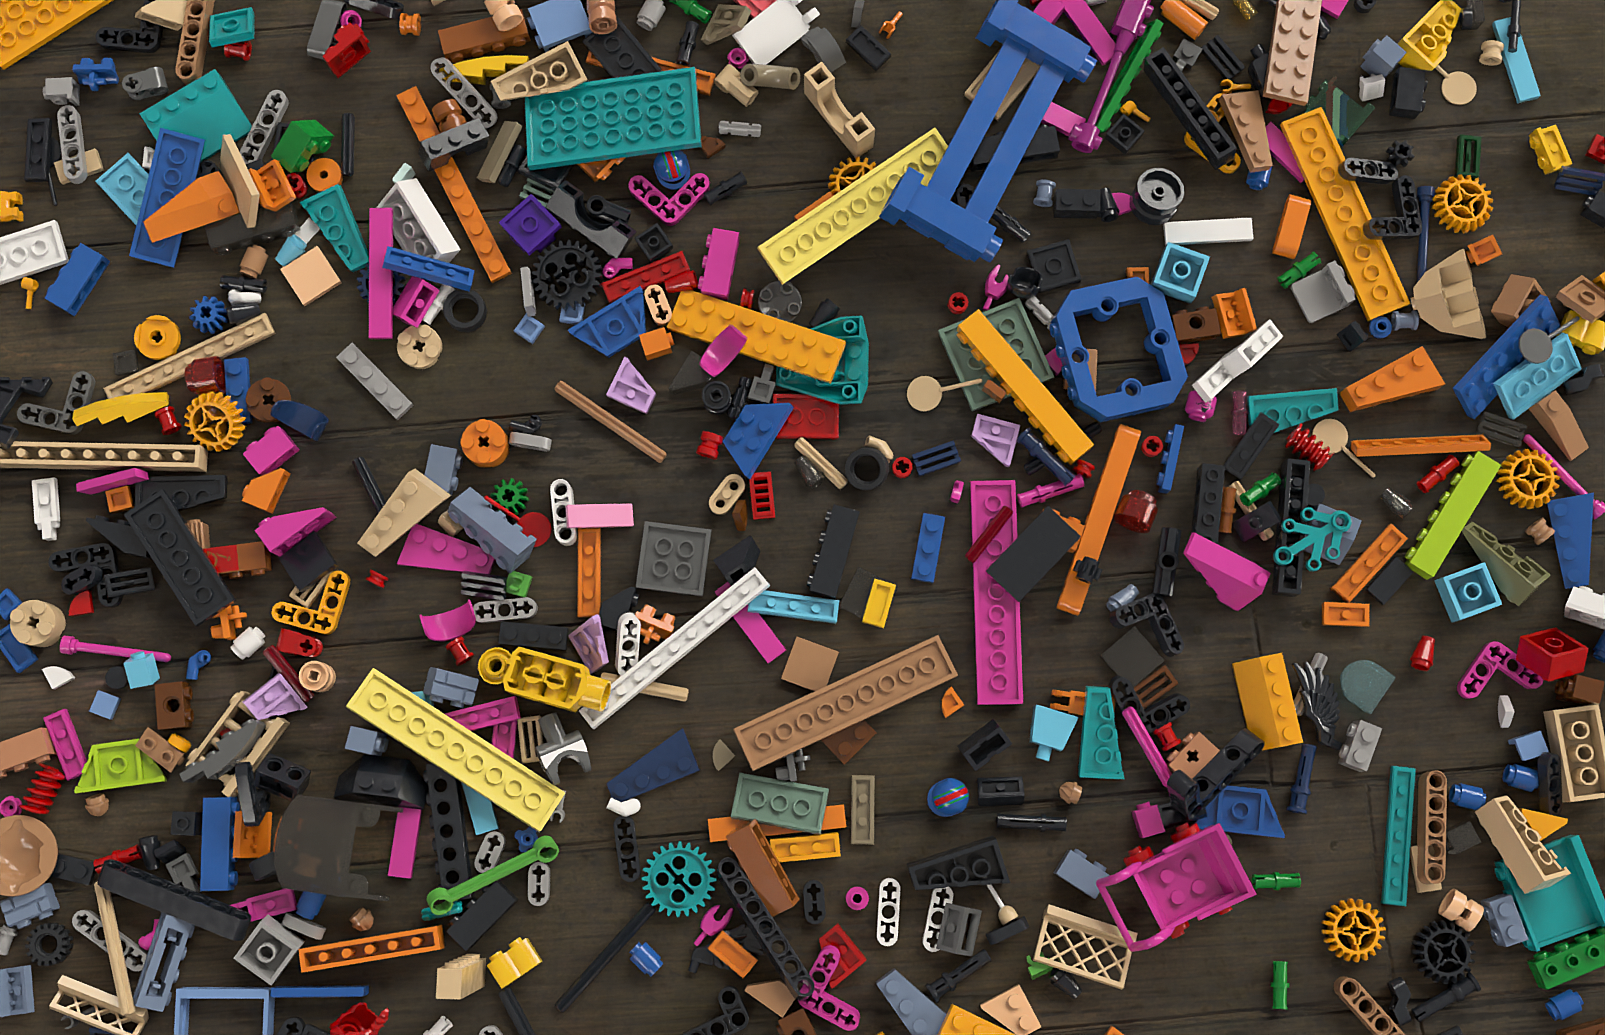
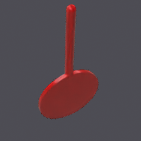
M484 496L486 501L516 520L517 524L523 528L522 533L527 537L532 535L537 539L534 547L544 544L550 537L551 524L543 514L530 512L519 518L490 497Z

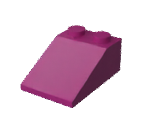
M324 507L274 516L272 518L268 517L259 523V527L255 532L270 552L282 556L311 532H318L337 517Z

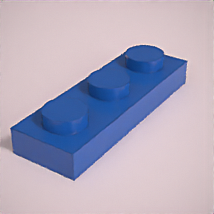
M246 357L224 359L226 396H231V403L238 401L235 406L237 409H243L240 416L246 419L241 424H252V416L248 412L245 401L247 391L250 388L249 360Z
M1175 424L1171 430L1168 429L1165 442L1168 443L1167 451H1163L1161 457V464H1164L1163 471L1158 473L1156 485H1159L1158 492L1167 494L1171 491L1184 430L1182 425Z
M923 513L911 579L934 583L945 517Z

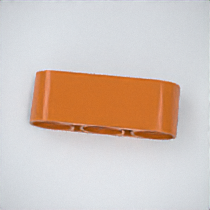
M1292 194L1288 195L1275 238L1273 254L1295 259L1302 239L1311 200Z

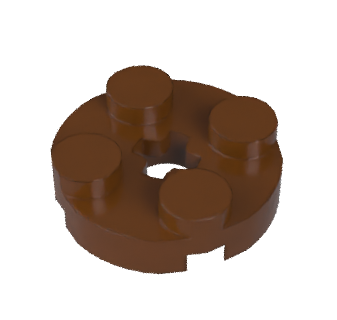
M266 377L250 386L245 399L248 412L254 419L263 423L278 422L279 420L271 416L273 405L263 404L265 401L264 397H274L273 402L275 404L280 400L291 401V395L288 388L282 382Z

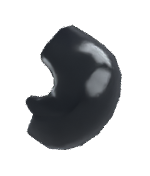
M1017 267L1014 273L1009 275L1008 289L1018 298L1028 299L1039 292L1043 278L1041 273L1033 268Z

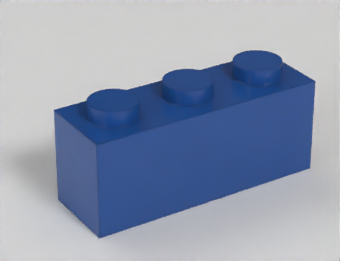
M80 243L72 251L68 263L60 269L55 283L49 286L45 299L75 316L110 261L103 255Z

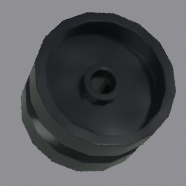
M1153 168L1146 170L1140 176L1131 194L1130 208L1133 214L1144 223L1149 225L1167 223L1173 218L1183 199L1184 185L1176 174L1167 169Z

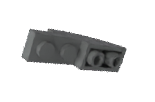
M251 719L241 725V729L229 731L222 735V739L216 742L219 751L214 750L208 753L203 761H196L185 767L186 770L180 773L182 781L193 783L205 775L208 779L216 780L226 774L254 747L266 726L265 723Z

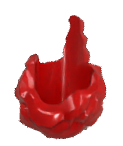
M360 1002L352 1005L350 1009L342 1013L337 1020L330 1024V1034L378 1035L381 1027H384V1023L388 1020L390 1010L386 1008L378 1017L375 1015V1012L368 1009L366 1003Z

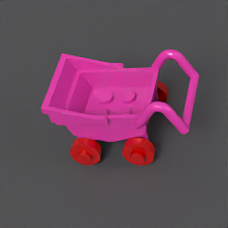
M1185 822L1175 827L1176 832L1170 835L1174 844L1164 848L1163 852L1153 856L1154 854L1150 846L1145 848L1137 846L1129 850V855L1123 858L1126 865L1125 869L1116 874L1097 879L1096 885L1131 952L1150 949L1162 943L1170 936L1172 939L1183 935L1185 933L1184 929L1190 926L1188 920L1194 917L1202 920L1215 913H1219V915L1225 914L1232 910V905L1257 895L1220 823L1200 830L1197 823L1189 825L1188 822ZM1132 875L1160 927V932L1156 935L1133 942L1106 889V886L1117 884Z

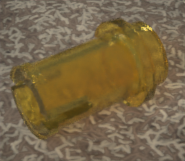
M1232 0L1234 2L1232 5L1237 6L1246 21L1251 19L1250 14L1253 17L1258 13L1249 0Z

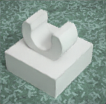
M1371 74L1368 78L1360 77L1359 97L1362 102L1383 97L1385 78L1382 74Z

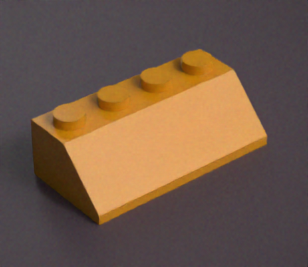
M1282 653L1232 663L1246 727L1265 742L1262 750L1303 743Z

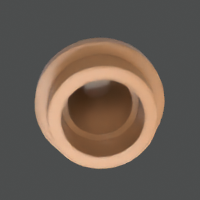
M1077 782L1064 783L1059 788L1060 797L1068 804L1071 802L1077 804L1082 787L1078 786Z
M104 793L85 799L87 803L85 808L91 815L102 816L108 810L109 800L105 798Z
M364 907L359 908L349 919L352 927L359 931L370 929L374 920L369 909L366 910Z

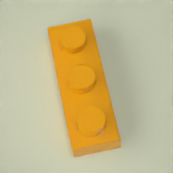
M838 832L770 839L771 848L779 862L841 856Z

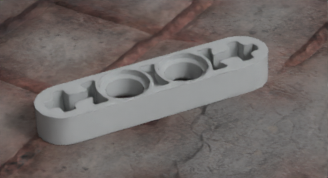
M443 57L437 58L431 63L432 74L473 119L479 118L485 128H489L497 122L498 117L495 110L448 59ZM437 63H444L446 65L444 70L448 74L453 72L454 75L450 76L446 81L444 78L447 75L443 71L440 73L437 71L439 68ZM454 78L462 82V88L459 91L451 87V81ZM468 95H474L477 98V105L475 107H470L466 103ZM481 105H483L484 108H482L481 110L485 114H491V123L489 121L484 122L482 120L484 118V115L480 111L477 114L474 111L479 109Z
M273 90L267 95L240 150L245 164L263 158L277 130L278 122L282 120L289 101L280 90ZM280 97L282 102L275 104L273 100ZM267 115L274 116V121L270 125L263 124V119ZM257 134H263L265 137L264 141L260 144L254 143V137ZM251 154H252V156L254 157V159H253V160H248V162H247V160L245 159V157H246V156H251Z
M65 105L57 113L63 169L69 181L74 184H80L87 178L81 117L73 106ZM68 116L72 124H69V122L67 121L66 118H68ZM76 131L74 138L66 139L69 132ZM72 150H78L76 157H68ZM73 165H75L76 168L79 170L76 172L75 176H73V174H75V167Z
M91 910L76 912L72 918L73 927L108 953L106 940H100L97 936L98 929L103 927L101 917ZM88 916L86 920L90 924L96 925L94 927H91L88 924L81 925L82 919H80V917ZM119 931L120 940L126 944V950L123 953L126 967L133 971H142L148 952ZM130 953L136 957L142 955L141 961L143 964L136 966L137 960L130 956L126 959L125 957Z

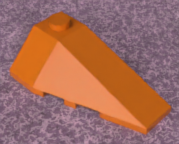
M216 171L194 180L168 203L145 219L143 224L153 243L240 213L230 188L220 172Z

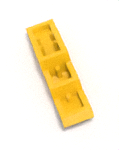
M512 55L491 56L462 61L453 65L469 83L485 85L486 77L497 78L509 70L511 71L528 62L529 58L528 56ZM445 67L440 68L439 73L443 71L447 75L444 78L446 81L450 76L454 75L453 72L448 74L444 70ZM454 78V79L451 81V82H460V83H462L461 80H459V79H457V78Z
M167 392L138 393L94 402L74 410L72 420L76 426H79L98 417L103 425L124 416L128 423L169 405V395Z

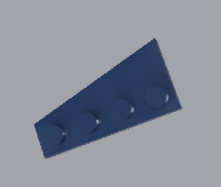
M684 729L679 730L607 782L611 797L623 802L700 771Z

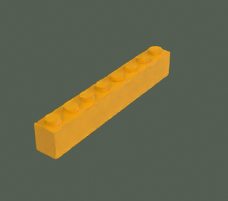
M979 309L958 325L956 331L958 332L957 337L959 340L971 347V353L978 361L982 360L987 366L985 367L987 373L992 378L996 377L1001 383L999 386L1006 391L1007 395L1010 394L1015 399L1014 404L1021 412L1025 411L1031 425L1036 429L1039 428L1044 433V440L1050 446H1055L1058 450L1059 458L1064 463L1068 462L1072 465L1093 447L1094 444Z

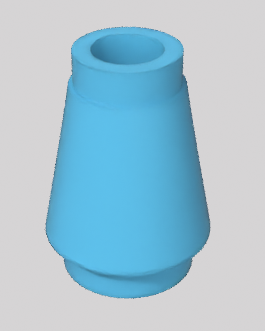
M293 234L286 239L275 260L282 266H286L305 252L304 249L307 247V244L297 235Z

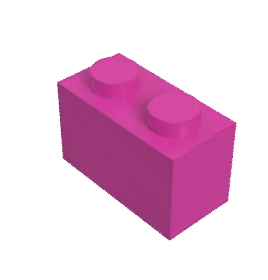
M411 276L393 306V315L406 324L418 328L440 290L421 278Z
M277 426L276 428L268 429L264 433V437L258 442L255 441L248 445L247 451L243 455L258 474L263 476L277 469L300 449L287 433Z

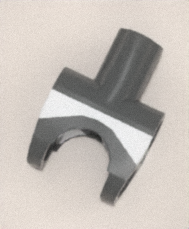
M556 712L540 718L538 722L547 742L536 746L535 750L542 768L554 786L560 784L557 774L558 763L563 759L570 758L575 760L579 766H582L585 773L591 771L587 748L579 730L565 734Z

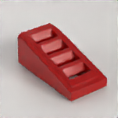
M771 472L754 473L751 479H749L753 520L775 518ZM767 480L768 482L766 484L754 485V481ZM768 489V493L755 494V490ZM769 498V502L756 503V499ZM770 507V511L757 512V508Z

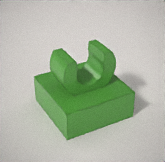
M516 571L509 573L506 593L525 598L533 577Z
M1041 951V952H1040V956H1041V957H1044V954H1043V952ZM1027 956V963L1030 966L1028 967V972L1032 980L1053 970V967L1033 962L1031 957Z

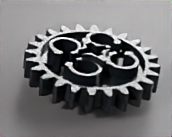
M570 240L567 241L565 246L562 241H559V247L557 248L551 244V251L544 248L545 256H537L541 262L533 264L538 271L531 272L536 277V279L532 280V283L537 286L534 289L536 293H541L540 299L542 301L546 300L548 306L554 303L556 310L562 305L564 311H567L569 305L573 310H576L577 303L584 307L583 301L585 299L591 303L592 301L589 296L591 294L598 295L594 289L602 287L597 280L603 279L602 274L598 273L603 268L601 265H597L600 263L598 257L594 258V251L588 252L589 248L586 244L581 248L579 241L573 246ZM574 257L577 258L580 267L584 266L586 259V266L592 269V271H587L585 268L582 269L583 274L587 278L581 284L577 283L581 275L575 264L568 265V261ZM551 268H558L557 272L553 275L560 287L567 286L566 291L562 294H558V289L554 284H551L549 291V285L543 282V280L550 283L553 282L552 277L548 274ZM569 272L570 277L566 279L565 274Z

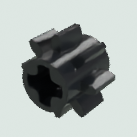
M1395 140L1392 143V147H1388L1386 153L1389 154V158L1386 161H1390L1395 166L1402 165L1406 167L1408 161L1415 157L1411 154L1414 146L1407 144V140H1404L1402 143H1398Z
M1084 556L1082 561H1076L1073 571L1077 572L1075 578L1088 584H1092L1093 579L1098 581L1102 573V569L1098 568L1100 562Z

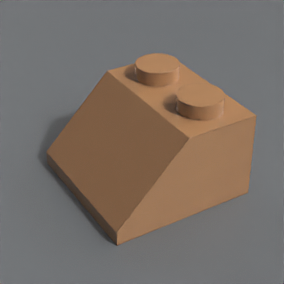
M1511 274L1508 281L1504 284L1497 301L1494 302L1491 312L1499 323L1509 328L1540 294L1544 296L1546 294L1535 278Z

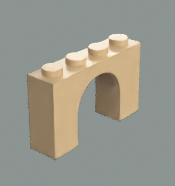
M820 62L804 74V94L855 159L857 156L860 157L873 148L875 128L862 112L853 117L847 111L836 93L835 77L823 62Z

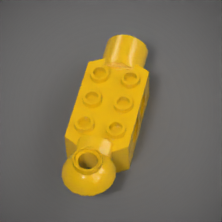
M494 647L488 649L482 654L478 663V671L484 681L490 684L503 683L505 691L512 695L576 712L581 706L602 712L607 705L611 692V681L591 676L589 668L585 665L523 647H518L512 655L503 648ZM500 661L502 663L501 669L494 672L493 667L495 663Z

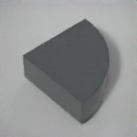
M856 0L851 27L858 28L861 24L864 0Z

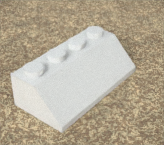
M417 178L396 182L377 206V208L393 209V235L404 251L449 263L461 250Z
M1573 587L1565 606L1564 617L1605 630V593L1599 595L1593 593V590L1588 587Z

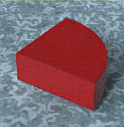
M1271 99L1266 113H1283L1293 103Z
M1199 343L1179 345L1185 366L1195 358L1199 349Z
M84 591L73 599L69 608V616L94 613L92 591Z

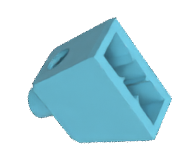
M1037 704L1034 705L1030 742L1039 745L1036 758L1049 761L1052 749L1062 751L1078 717Z

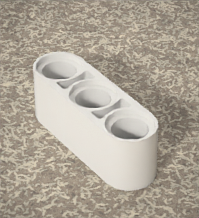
M558 479L550 487L554 531L556 539L562 545L570 546L577 540V528H567L566 517L561 518L558 514L560 509L565 506L574 505L573 490L567 481ZM566 486V494L558 496L556 494L557 488ZM566 529L571 530L572 535L569 539H561L562 531Z

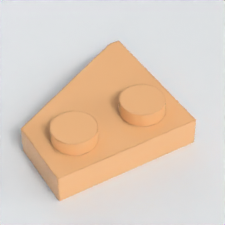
M1019 984L980 1004L981 1009L1016 1035H1028L1041 1028Z

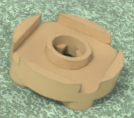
M419 324L418 328L410 326L399 334L397 351L404 363L416 369H426L437 362V358L443 349L442 341L437 332L430 326ZM417 342L425 343V346L422 347V352H419L417 349L414 350Z

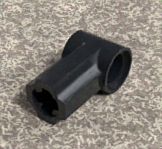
M598 195L590 197L587 201L588 214L594 220L613 223L620 219L628 224L631 210L608 202ZM596 204L603 206L602 210L598 212L593 211L592 207Z

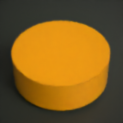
M172 733L167 740L171 745L185 753L192 746L188 740L176 733Z

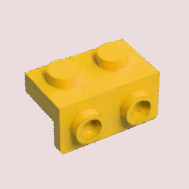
M1556 125L1541 129V127L1537 128L1529 135L1530 146L1535 150L1538 157V165L1543 169L1545 175L1560 170L1561 166L1569 167L1572 165Z

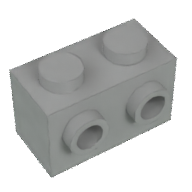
M1362 720L1353 721L1347 730V740L1340 749L1338 764L1358 772L1367 771L1382 728Z

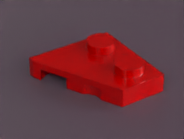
M838 923L819 938L821 950L825 946L832 945L840 952L839 963L829 981L830 987L833 989L867 959ZM832 953L826 955L824 962L826 968L829 961L833 959L834 954Z

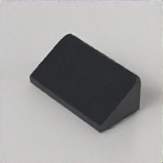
M1022 776L977 778L978 805L1002 806L1024 804L1025 795Z

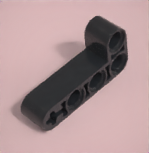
M731 985L723 987L719 993L718 1000L724 1013L678 1035H691L693 1033L718 1035L713 1033L711 1029L712 1024L716 1022L724 1026V1032L719 1035H732L744 1029L749 1022V1013L738 989ZM725 991H732L736 997L735 1001L732 1003L725 1002L723 1000V993ZM737 1012L742 1013L745 1016V1022L742 1024L734 1023L732 1019L733 1014Z

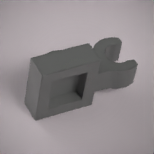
M1183 39L1172 59L1177 62L1176 65L1181 72L1184 67L1191 70L1202 48Z
M765 363L761 378L754 376L748 399L770 404L776 385L775 382L770 381L774 366Z
M189 853L166 864L175 884L180 885L182 883L185 888L198 893L201 892L198 883L193 878L199 873Z

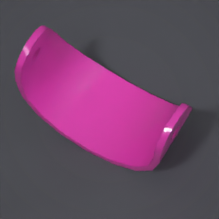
M733 325L727 326L709 345L699 365L711 376L719 375L741 351L747 341V337Z
M470 599L463 606L445 613L432 616L419 615L425 635L428 639L434 641H448L461 637L473 628L476 621Z

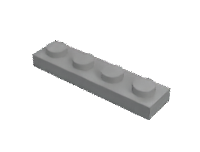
M353 343L336 357L397 420L414 406Z

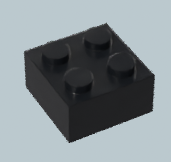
M1123 114L1106 133L1105 139L1126 155L1142 137L1144 130Z
M658 223L635 237L637 245L650 263L673 249L672 243Z

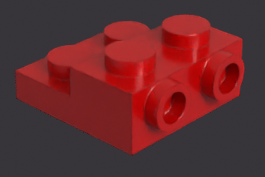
M348 23L340 27L334 35L337 44L329 47L322 56L337 78L341 77L371 52L367 45L369 40L356 23L354 25Z

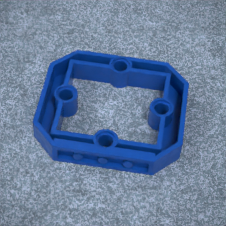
M1139 277L1071 290L1050 322V333L1052 337H1055L1057 344L1055 348L1058 358H1061L1063 365L1061 368L1062 375L1068 383V397L1073 401L1076 408L1099 422L1168 407L1174 402L1188 377L1164 293ZM1140 303L1149 334L1144 339V347L1149 353L1155 354L1163 382L1142 386L1137 379L1129 378L1116 388L1115 393L1097 397L1087 364L1089 352L1082 346L1074 317L1092 314L1096 320L1104 322L1109 320L1118 311L1119 307ZM1101 304L1106 305L1109 312L1104 311ZM1154 337L1160 339L1161 345L1155 342ZM1072 354L1079 356L1080 363L1073 361ZM1125 388H1129L1132 391V396L1126 393Z

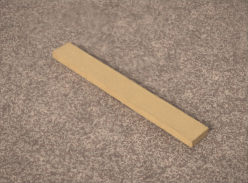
M263 313L105 387L104 391L108 399L124 395L150 393L276 333L267 314Z

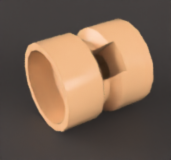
M514 0L484 1L490 15H493V20L498 30L507 31L522 22L523 15L518 6L515 5Z
M319 661L307 662L299 671L300 683L308 690L325 692L331 689L335 683V671L325 663Z
M1452 889L1442 900L1438 913L1449 921L1455 920L1457 926L1469 932L1480 921L1484 907L1472 899L1467 901L1466 895L1456 889Z

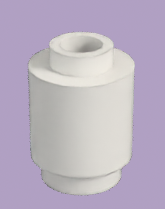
M249 626L233 641L234 644L230 648L242 660L246 657L249 658L265 643L263 640L265 635L259 628L255 627L253 629Z

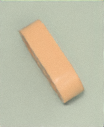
M650 285L645 290L644 295L652 318L657 325L667 326L672 317V312L664 291L658 285ZM652 291H655L656 294L660 293L658 295L659 303L655 304L653 298H649ZM660 307L664 313H668L665 320L657 318L659 316L658 308Z

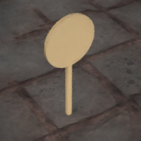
M1439 65L1435 67L1445 77L1441 90L1448 102L1455 105H1464L1474 98L1477 88L1474 79L1464 72L1447 74Z
M921 376L910 383L907 390V398L915 409L930 411L940 403L943 391L982 383V379L941 387L934 378Z
M1324 419L1316 424L1312 435H1316L1314 443L1322 440L1323 445L1321 449L1327 446L1330 447L1328 454L1343 450L1372 478L1375 477V474L1345 447L1348 441V433L1341 422L1335 419Z

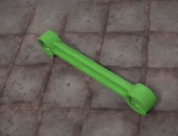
M539 837L534 842L532 849L449 890L445 888L432 890L427 896V903L433 914H446L451 910L454 901L537 860L543 863L554 860L559 853V848L552 837ZM551 847L547 852L540 853L542 848ZM438 899L445 900L439 905H433Z

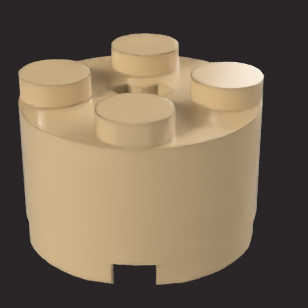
M39 600L23 602L10 614L12 634L20 643L31 646L48 647L55 644L61 638L60 635L66 626L64 614L59 608Z

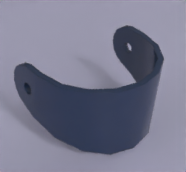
M280 400L271 409L272 417L317 442L329 422V419L320 411L295 401Z

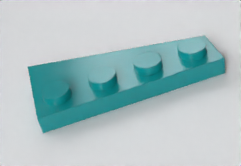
M336 184L300 202L350 271H358L366 267L367 263L369 264L368 250L341 185Z
M1337 388L1247 396L1249 427L1258 414L1262 412L1280 424L1275 432L1339 410Z
M1086 686L1078 768L1079 777L1124 779L1109 687Z

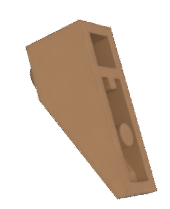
M1556 390L1529 408L1569 461H1572L1589 448L1570 408Z

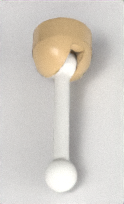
M992 884L987 885L1000 906L998 917L1002 925L1017 918L1018 914L1011 906H1004Z

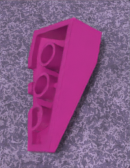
M1196 533L1191 534L1184 550V555L1198 572H1201L1207 580L1206 584L1217 593L1216 597L1219 601L1235 611H1239L1263 593L1271 574L1257 564Z

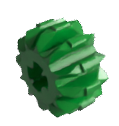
M510 478L507 485L503 479L501 480V488L498 485H494L498 493H491V497L509 511L513 510L515 515H519L517 508L520 507L525 510L526 506L522 502L529 501L527 496H523L528 493V489L522 488L523 483L521 481L515 484V480ZM508 493L514 495L511 502L507 500Z

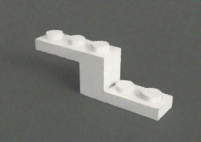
M1268 320L1242 344L1217 361L1192 385L1205 403L1208 402L1233 378L1252 367L1283 335L1272 321Z

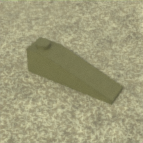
M1471 522L1462 529V533L1481 562H1485L1490 576L1511 603L1520 606L1551 576L1528 556L1523 559L1515 554V548L1509 544L1508 546L1499 544L1496 536L1474 522Z

